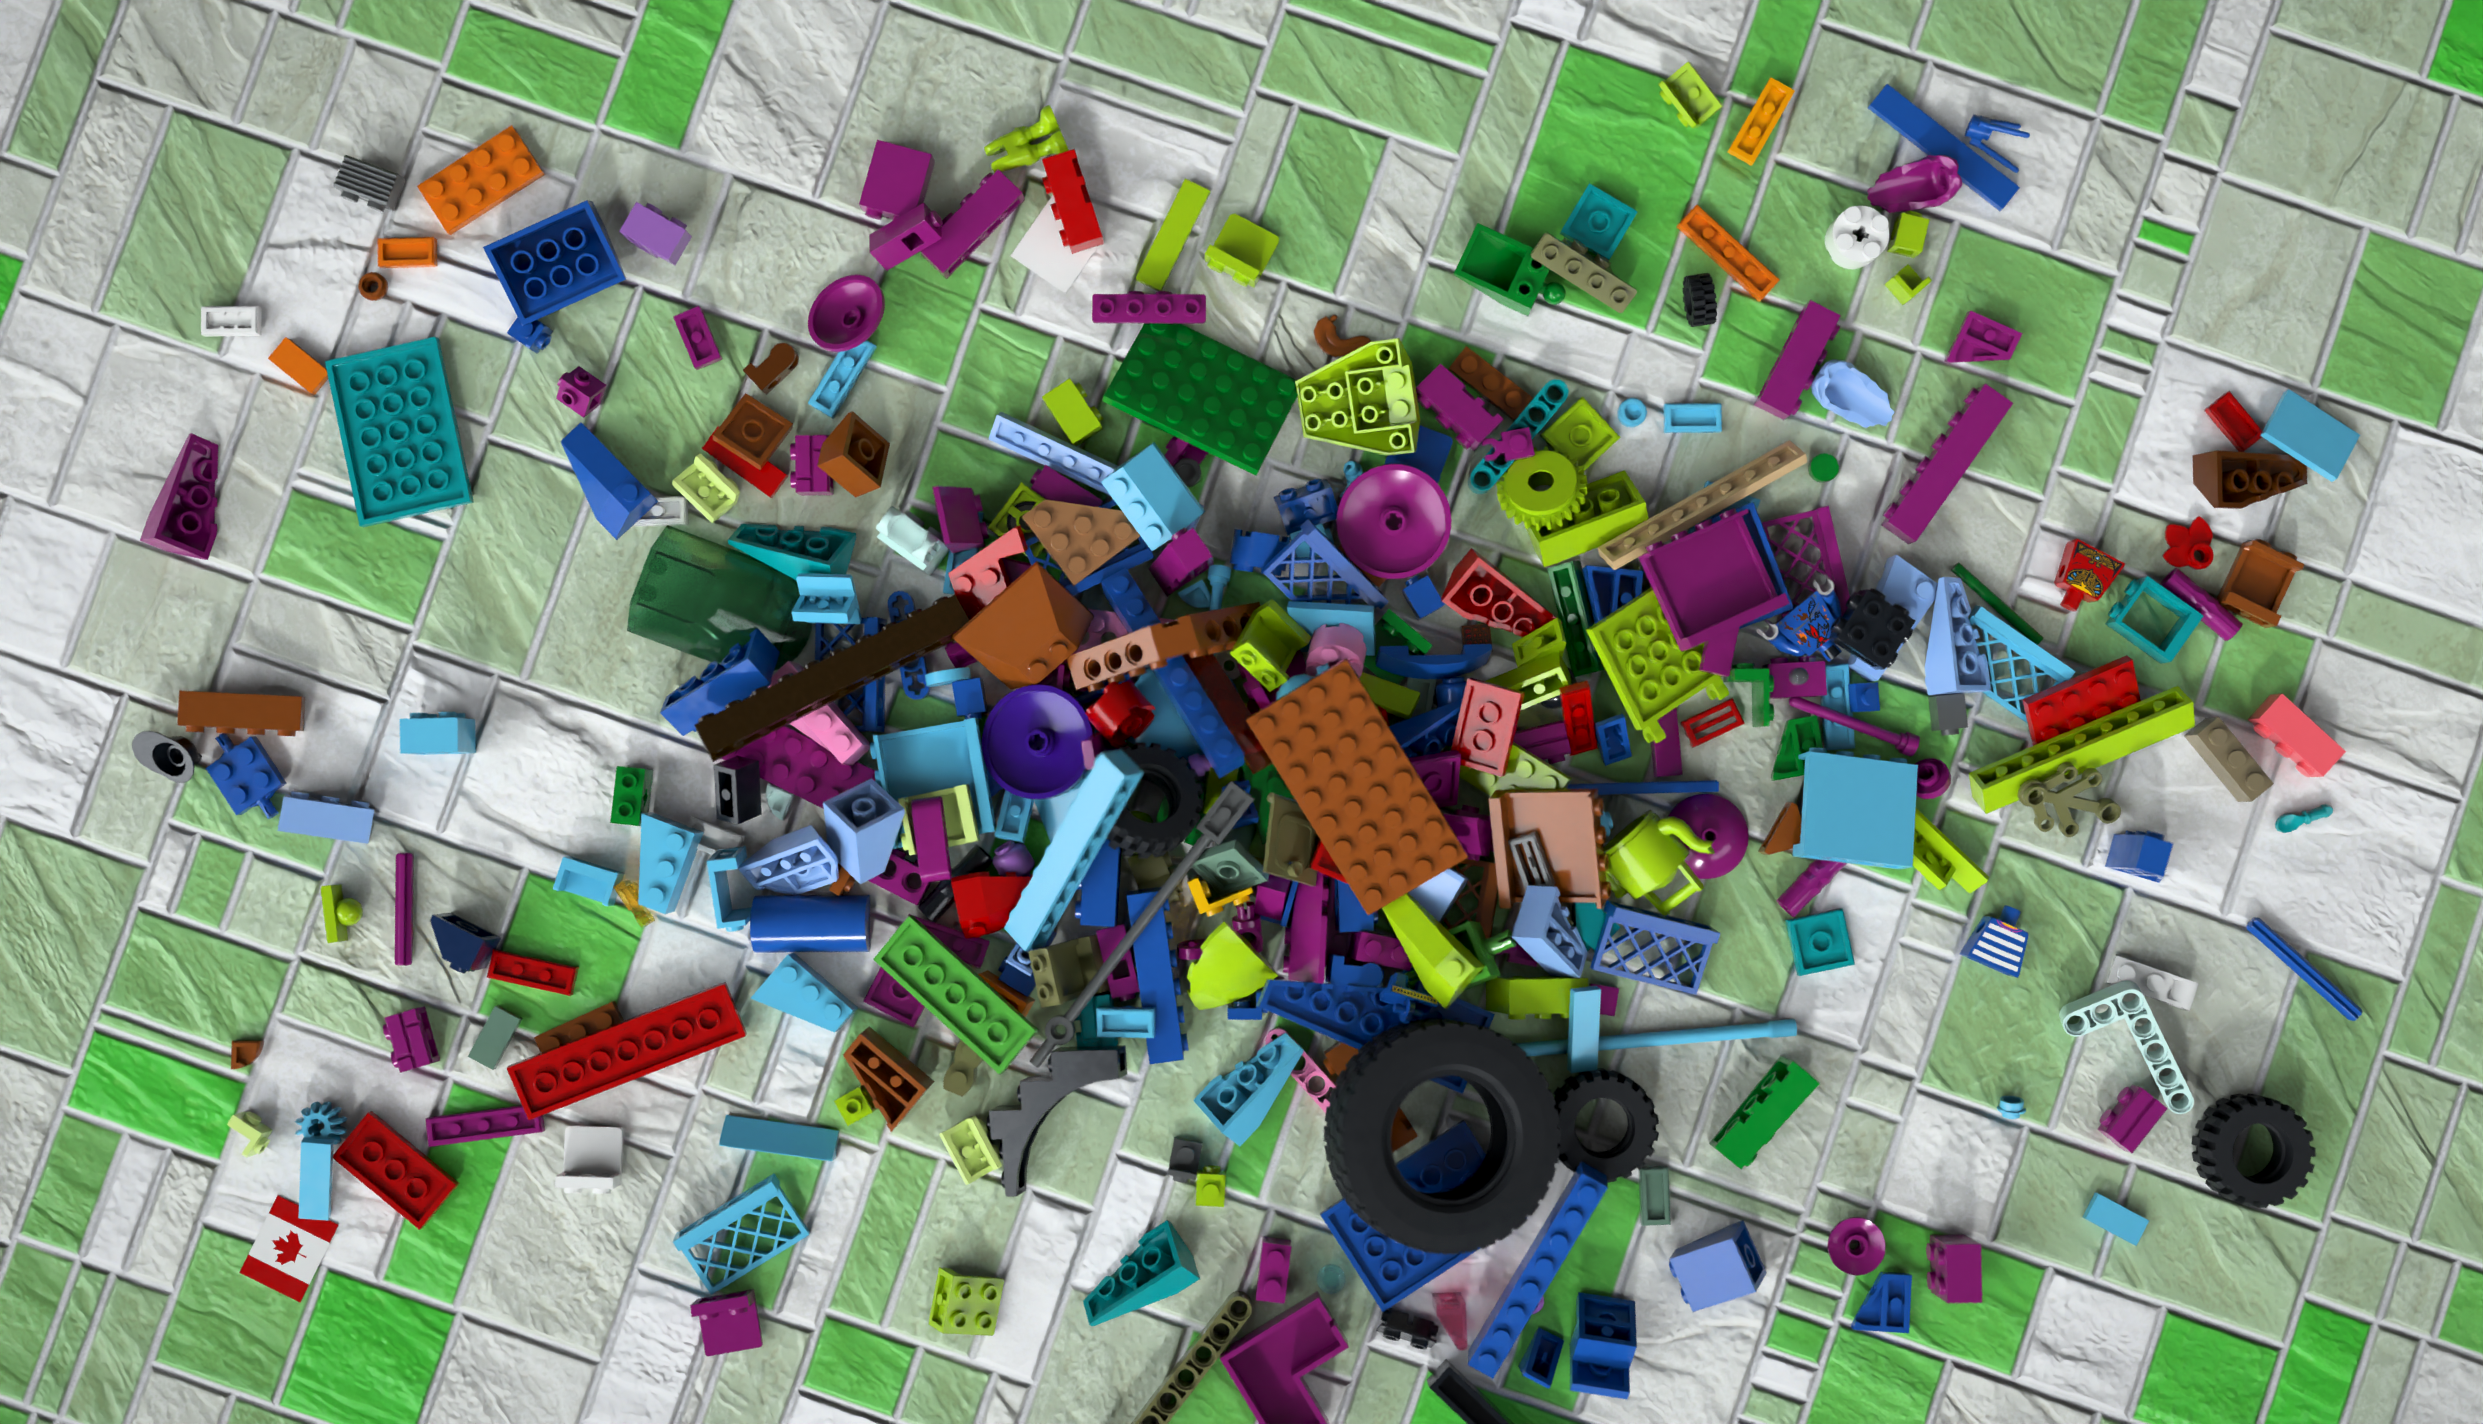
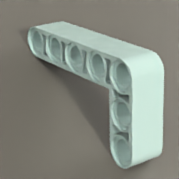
M2127 980L2121 981L2068 1003L2061 1008L2059 1018L2067 1034L2076 1037L2125 1018L2168 1108L2176 1114H2184L2192 1109L2194 1104L2193 1096L2144 995L2136 983ZM2127 993L2136 994L2132 1001L2126 1002L2122 1000ZM2098 1005H2109L2108 1009L2105 1012H2095V1009ZM2071 1016H2081V1020L2078 1023H2067ZM2139 1018L2148 1019L2144 1026H2135V1022ZM2150 1044H2160L2156 1051H2147V1047ZM2164 1068L2172 1069V1072L2167 1076L2159 1075L2160 1071ZM2176 1093L2184 1094V1097L2178 1101L2171 1100L2172 1096Z

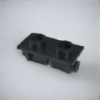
M1393 1308L1382 1312L1381 1320L1385 1321V1323H1381L1376 1331L1383 1333L1384 1338L1392 1341H1399L1400 1339L1410 1341L1412 1347L1426 1350L1427 1347L1432 1348L1436 1344L1437 1340L1432 1339L1431 1336L1436 1337L1439 1326L1434 1325V1321L1414 1316L1412 1326L1407 1325L1408 1313Z

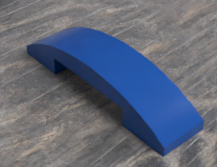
M1465 644L1461 654L1413 656H1409L1408 646H1380L1375 662L1377 667L1404 677L1417 679L1452 678L1473 672L1487 664L1492 651V644Z

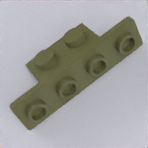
M1544 233L1532 250L1531 257L1618 313H1623L1637 294V290L1614 275L1610 268L1611 262L1600 254L1594 257L1587 252L1588 248L1576 239L1573 242L1566 238L1560 241L1551 234Z

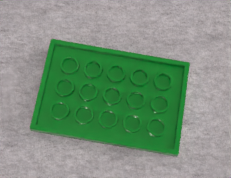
M1144 324L1105 392L1103 402L1257 476L1297 399L1298 394L1295 385L1297 380L1183 324Z

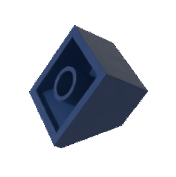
M453 913L434 914L430 919L442 959L451 963L450 968L465 974L466 971L474 972L475 970L487 967L492 952L497 948L501 937Z

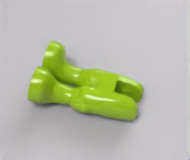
M1050 104L1041 109L1040 120L1029 127L1015 128L1013 131L998 137L984 147L987 156L1007 151L1008 155L992 162L991 168L994 173L997 170L1004 172L1024 165H1032L1040 160V157L1069 151ZM1051 135L1043 142L1034 145L1030 144L1037 138Z

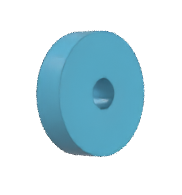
M969 667L942 670L925 675L927 687L949 685L955 681L972 679Z

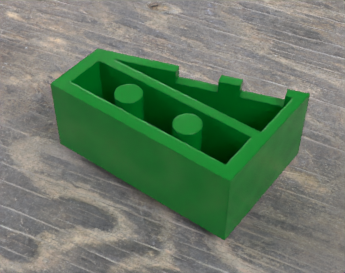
M1265 750L1244 756V765H1242L1245 780H1249L1251 785L1250 795L1255 798L1253 803L1259 816L1257 826L1262 845L1267 840L1271 805L1267 800L1269 793L1272 792L1295 800Z

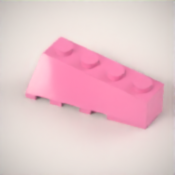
M787 661L772 676V683L769 687L777 684L778 679L789 673L795 675L803 671L804 668L799 663ZM834 702L790 723L796 729L832 752L839 762L844 765H853L870 749V742Z

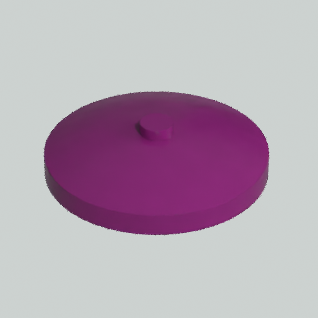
M1403 464L1380 465L1359 475L1344 492L1337 512V532L1344 551L1359 568L1381 578H1406L1427 569L1445 549L1451 531V511L1443 490L1423 471Z

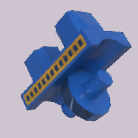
M1395 973L1390 977L1387 988L1380 992L1379 1000L1394 1005L1393 1012L1400 1013L1401 1023L1409 1024L1412 1018L1421 1019L1422 1013L1428 1014L1432 1007H1438L1439 1002L1424 988L1421 981H1418L1415 984V989L1411 990L1407 988L1409 977L1401 973Z

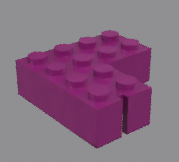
M1316 1291L1227 1346L1220 1355V1360L1259 1424H1329V1419L1302 1376L1349 1348V1345L1336 1320L1332 1319L1331 1312L1319 1292Z

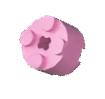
M1340 623L1339 627L1331 626L1326 628V624L1320 626L1314 631L1310 640L1306 659L1307 675L1315 677L1317 674L1316 667L1329 664L1331 668L1347 658L1360 678L1367 651L1363 641V634L1355 627L1345 623Z

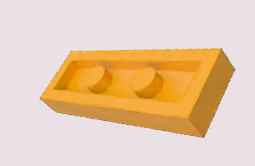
M1770 77L1727 152L1752 166L1795 90Z

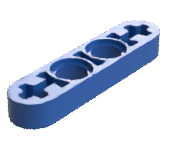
M897 591L889 597L888 611L891 622L896 621V617H901L900 609L894 608V603L898 602V597L902 596L903 600L908 601V605L904 606L906 616L916 610L915 602L908 593ZM925 656L921 657L918 665L913 668H909L906 665L900 668L905 694L914 700L926 698L931 687L926 686L925 675L928 674ZM922 669L923 674H917V679L919 683L925 685V688L920 690V695H917L915 691H910V686L914 685L913 676L907 677L906 672H917Z

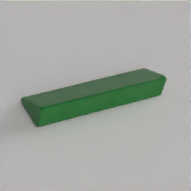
M1580 560L1548 567V575L1559 619L1563 622L1562 627L1566 639V648L1574 676L1578 677L1606 670L1586 631L1595 623Z

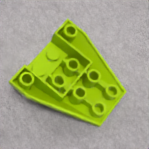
M1400 338L1370 342L1295 381L1304 438L1387 456L1416 452L1420 414L1412 362Z

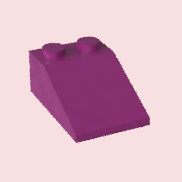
M932 487L944 544L951 553L986 547L984 539H988L989 534L986 522L980 523L978 512L983 511L980 494L974 495L973 489L967 487Z

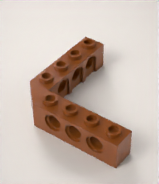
M1260 602L1186 615L1164 624L1158 623L1070 655L1067 661L1076 690L1088 688L1089 692L1105 688L1104 682L1108 681L1110 684L1113 681L1117 683L1125 681V675L1127 674L1130 675V678L1147 673L1146 667L1150 666L1151 670L1165 667L1168 665L1167 660L1177 656L1190 654L1192 659L1206 654L1219 653L1225 649L1230 651L1253 611L1260 607Z

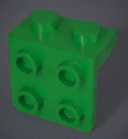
M1755 663L1732 665L1729 677H1723V682H1752V726L1768 727L1770 721L1774 719V705L1770 704V692H1773L1774 689L1773 675H1769V669H1755Z

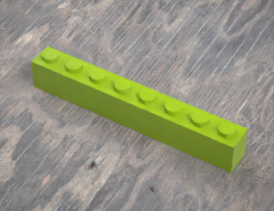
M2175 686L1969 773L1972 798L1987 814L2018 801V790L2023 783L2031 779L2045 780L2056 774L2059 765L2064 762L2071 763L2078 770V775H2081L2088 768L2100 767L2195 727L2193 701L2179 686ZM2070 769L2067 770L2064 775L2068 774L2070 772Z

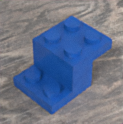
M1579 1292L1576 1299L1577 1322L1570 1341V1391L1628 1400L1630 1394L1629 1368L1637 1348L1635 1301Z

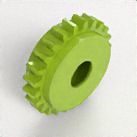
M1545 446L1543 450L1538 451L1536 447H1533L1535 454L1533 457L1515 460L1500 477V481L1496 484L1498 490L1497 497L1498 501H1500L1501 510L1506 511L1508 519L1514 516L1516 525L1523 521L1526 529L1534 525L1536 530H1540L1541 526H1547L1548 530H1550L1552 524L1557 523L1559 526H1563L1562 520L1565 518L1571 521L1572 511L1575 513L1580 512L1579 504H1585V495L1588 494L1587 476L1584 475L1583 466H1578L1577 458L1570 460L1569 452L1561 455L1559 448L1549 451L1548 446ZM1540 485L1551 486L1548 490L1545 491L1533 490L1534 488Z

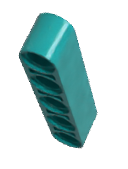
M1557 379L1546 383L1506 431L1529 427L1531 439L1533 440L1567 399L1569 393L1567 385ZM1550 388L1558 389L1561 393V399L1557 401L1551 400L1548 397L1547 390ZM1533 409L1539 410L1543 415V420L1541 422L1532 421L1529 417V411ZM1492 447L1486 455L1493 454L1494 448ZM1483 458L1468 477L1470 490L1475 494L1487 493L1515 460L1508 461L1505 465H1497L1494 461H1485ZM1479 473L1485 474L1488 477L1489 484L1485 487L1478 486L1475 483L1474 476Z

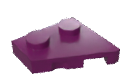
M1968 311L1945 362L2010 360L2023 333L1973 311Z

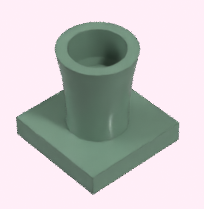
M1255 824L1232 829L1220 845L1217 844V846L1205 849L1192 866L1221 895L1266 882L1269 877V873L1263 872V865L1249 852L1251 842L1256 833Z

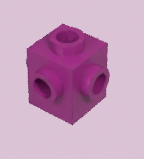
M578 366L572 372H566L561 376L557 384L559 390L556 399L584 418L601 404L607 385Z

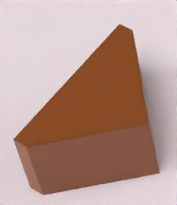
M1793 802L1785 803L1758 852L1770 855L1792 849L1793 845L1800 844L1801 817L1796 804Z

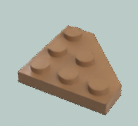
M1045 499L1022 516V519L1073 586L1140 537V534L1121 510Z

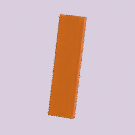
M1696 205L1677 225V228L1758 302L1780 281L1777 276L1700 206Z

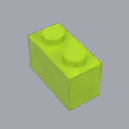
M1069 378L1043 395L1042 399L1072 445L1077 447L1103 430L1100 422L1104 419L1095 405L1090 408L1084 400L1088 395L1081 384L1078 382L1074 385Z

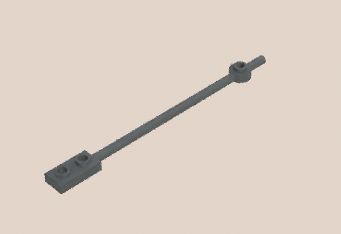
M1233 781L1229 783L1196 828L1203 832V834L1066 1014L1054 1016L1047 1022L1045 1027L1047 1038L1030 1059L1031 1064L1039 1068L1056 1045H1064L1073 1038L1075 1034V1019L1210 842L1213 840L1218 845L1222 843L1255 798ZM1061 1024L1065 1026V1034H1059L1057 1032V1025Z

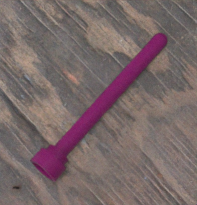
M1800 697L1789 698V704L1794 708L1895 745L1899 753L1909 757L1915 754L1919 746L1920 737L1910 732L1897 734Z

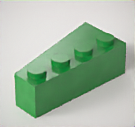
M1780 1056L1709 1144L1738 1168L1748 1167L1756 1159L1757 1152L1761 1147L1773 1138L1775 1132L1820 1083L1794 1061Z

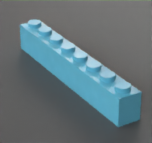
M1122 750L1103 752L1095 759V766L1090 775L1083 781L1082 789L1077 798L1070 804V810L1064 821L1058 826L1056 836L1045 849L1042 861L1034 869L1032 879L1021 892L1022 897L1009 914L1010 918L1004 929L1024 951L1045 946L1144 773Z

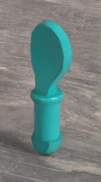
M2323 804L2312 810L2302 811L2301 815L2283 814L2275 822V828L2281 833L2292 832L2303 823L2310 824L2312 821L2329 817L2333 813V808L2328 804Z

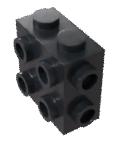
M1871 588L1870 590L1854 592L1846 602L1848 608L1843 616H1839L1833 622L1830 628L1832 634L1828 639L1873 669L1884 670L1886 667H1891L1898 657L1896 651L1901 643H1906L1913 633L1911 627L1915 620L1908 616L1910 612L1898 604L1891 605L1884 600L1886 596L1883 593Z

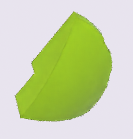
M1224 921L1201 945L1203 954L1200 959L1191 962L1187 974L1191 986L1187 992L1189 998L1199 1010L1216 1008L1254 993L1265 986L1267 979H1275L1278 974L1268 960L1258 953L1246 938Z

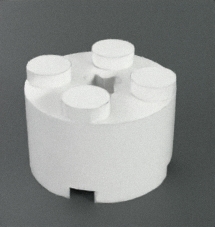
M1852 206L1846 209L1831 223L1825 235L1826 250L1828 249L1832 257L1831 259L1837 265L1846 269H1858L1870 264L1885 250L1888 244V219L1877 210L1868 206ZM1854 234L1858 235V238L1861 239L1860 242L1856 241L1857 236Z

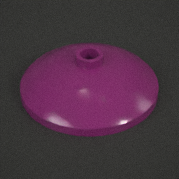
M849 275L832 282L818 295L810 309L808 330L811 338L821 348L831 352L847 351L859 346L875 332L882 320L885 310L883 291L874 280L863 275Z
M1713 794L1693 795L1679 802L1667 816L1683 820L1700 839L1706 840L1705 834L1708 831L1714 834V839L1712 840L1714 842L1711 845L1714 849V854L1699 853L1688 847L1678 838L1690 851L1684 861L1698 878L1712 879L1721 877L1731 872L1743 859L1749 840L1748 827L1740 810L1729 800Z

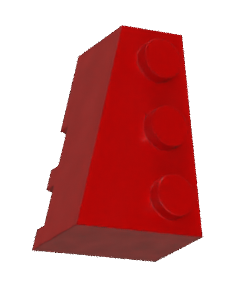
M1075 149L1042 159L1047 175L1042 180L1046 193H1053L1055 203L1050 205L1055 221L1060 219L1062 221L1064 229L1060 230L1059 233L1064 247L1070 246L1071 252L1074 254L1104 244Z

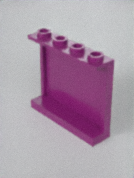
M1735 508L1719 515L1720 521L1713 524L1711 519L1695 525L1696 532L1688 535L1687 530L1670 536L1671 543L1663 545L1661 540L1646 547L1648 553L1638 557L1681 652L1790 604L1785 593L1777 595L1742 518L1743 515L1749 513L1748 509L1737 513Z

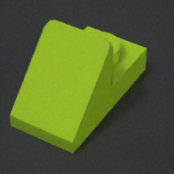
M1559 618L1553 619L1512 643L1517 667L1557 651L1563 657L1566 639L1561 620Z

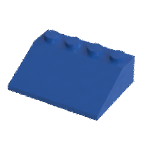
M589 200L483 247L522 326L627 280L604 223L593 201Z

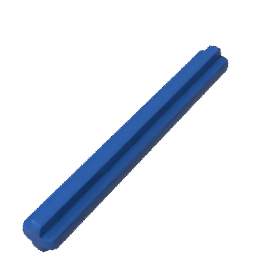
M2254 917L2248 922L2246 928L2343 1016L2352 1021L2357 1020L2361 1016L2363 1011L2357 1004L2264 921Z

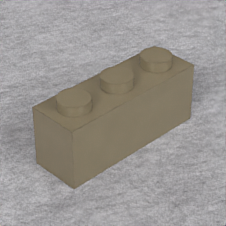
M2220 717L2205 718L2184 735L2238 802H2252L2274 784Z

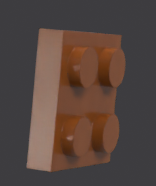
M745 393L713 434V440L761 470L793 429V423Z

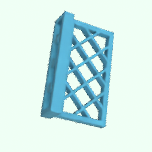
M1975 605L1970 612L1969 621L1971 626L1975 624L1983 632L1984 641L1977 642V646L1985 645L1992 691L1982 693L2027 723L2026 715L2021 712L2019 700L2039 693L2036 677L2049 675L2056 680L2053 685L2055 686L2071 679L2076 671L1983 607ZM1988 634L1994 637L1995 639L1988 640ZM2001 642L2006 646L2007 658L1992 660L1989 644ZM2011 650L2016 652L2018 656H2012ZM2026 659L2029 661L2031 674L2015 676L2013 660ZM2008 661L2010 677L1995 680L1992 664ZM2035 666L2042 670V672L2036 673ZM2032 678L2034 693L2018 696L2016 680ZM2011 681L2014 697L2000 698L1997 695L1996 683ZM2009 701H2014V702H2015V707H2013V706H2012L2011 704H2009L2008 702H2009Z
M775 1174L770 1175L676 1233L673 1244L678 1251L682 1250L711 1295L810 1235V1231L779 1186L780 1181ZM777 1196L783 1204L782 1213L776 1214L765 1211L766 1202ZM762 1205L761 1210L756 1209L757 1207ZM746 1214L760 1216L757 1230L740 1226L742 1217ZM763 1217L780 1220L777 1234L760 1230ZM736 1220H738V1221H737V1225H732V1224H731V1223L735 1222ZM783 1221L795 1223L800 1232L792 1237L780 1235ZM722 1229L735 1231L733 1243L717 1242V1232ZM738 1232L755 1235L752 1249L736 1245ZM713 1235L712 1240L707 1239L708 1237ZM758 1236L775 1239L773 1249L768 1252L756 1250ZM778 1240L784 1241L777 1246ZM697 1244L711 1246L708 1259L695 1257L691 1248ZM714 1247L731 1250L728 1264L711 1260ZM734 1251L751 1254L749 1263L744 1267L731 1265ZM754 1255L760 1256L757 1259L753 1260ZM709 1266L726 1269L724 1279L713 1284L708 1276ZM729 1270L735 1271L734 1273L728 1276Z

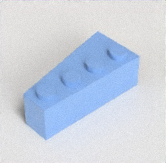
M1898 555L1887 558L1884 566L1885 570L1876 590L1886 596L1884 600L1891 605L1898 604L1910 612L1908 616L1915 620L1911 627L1914 630L1936 599L1938 583ZM1901 643L1896 653L1899 652V650L1903 646V643ZM1852 654L1847 663L1851 670L1868 682L1878 681L1886 670H1875Z

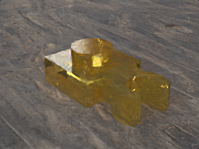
M626 880L613 887L627 909L632 911L641 927H646L655 921L651 912L646 907L638 904L639 885L636 882L631 883L630 880Z

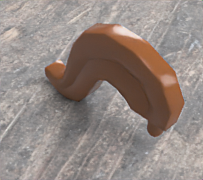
M1332 315L1330 318L1325 316L1317 321L1313 332L1317 345L1322 351L1335 358L1343 357L1372 342L1366 336H1356L1345 340L1340 339L1336 332V326L1333 324L1337 319V315Z

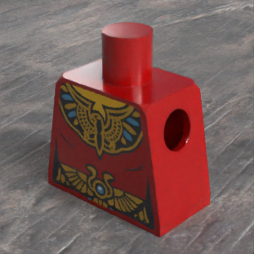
M2079 539L2068 541L2054 582L2055 586L2066 591L2060 605L2076 612L2082 600L2089 603L2098 601L2123 569L2125 563Z

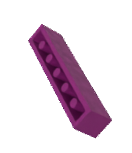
M1987 384L1977 389L1973 387L1963 400L1966 405L1962 411L1957 410L1951 416L1947 423L1950 428L1945 435L1941 433L1931 445L1934 449L1929 457L1924 456L1915 468L1918 473L1914 479H1908L1899 490L1902 496L1897 503L1892 502L1883 513V516L1886 518L1881 525L1908 545L1918 540L2013 405V402Z

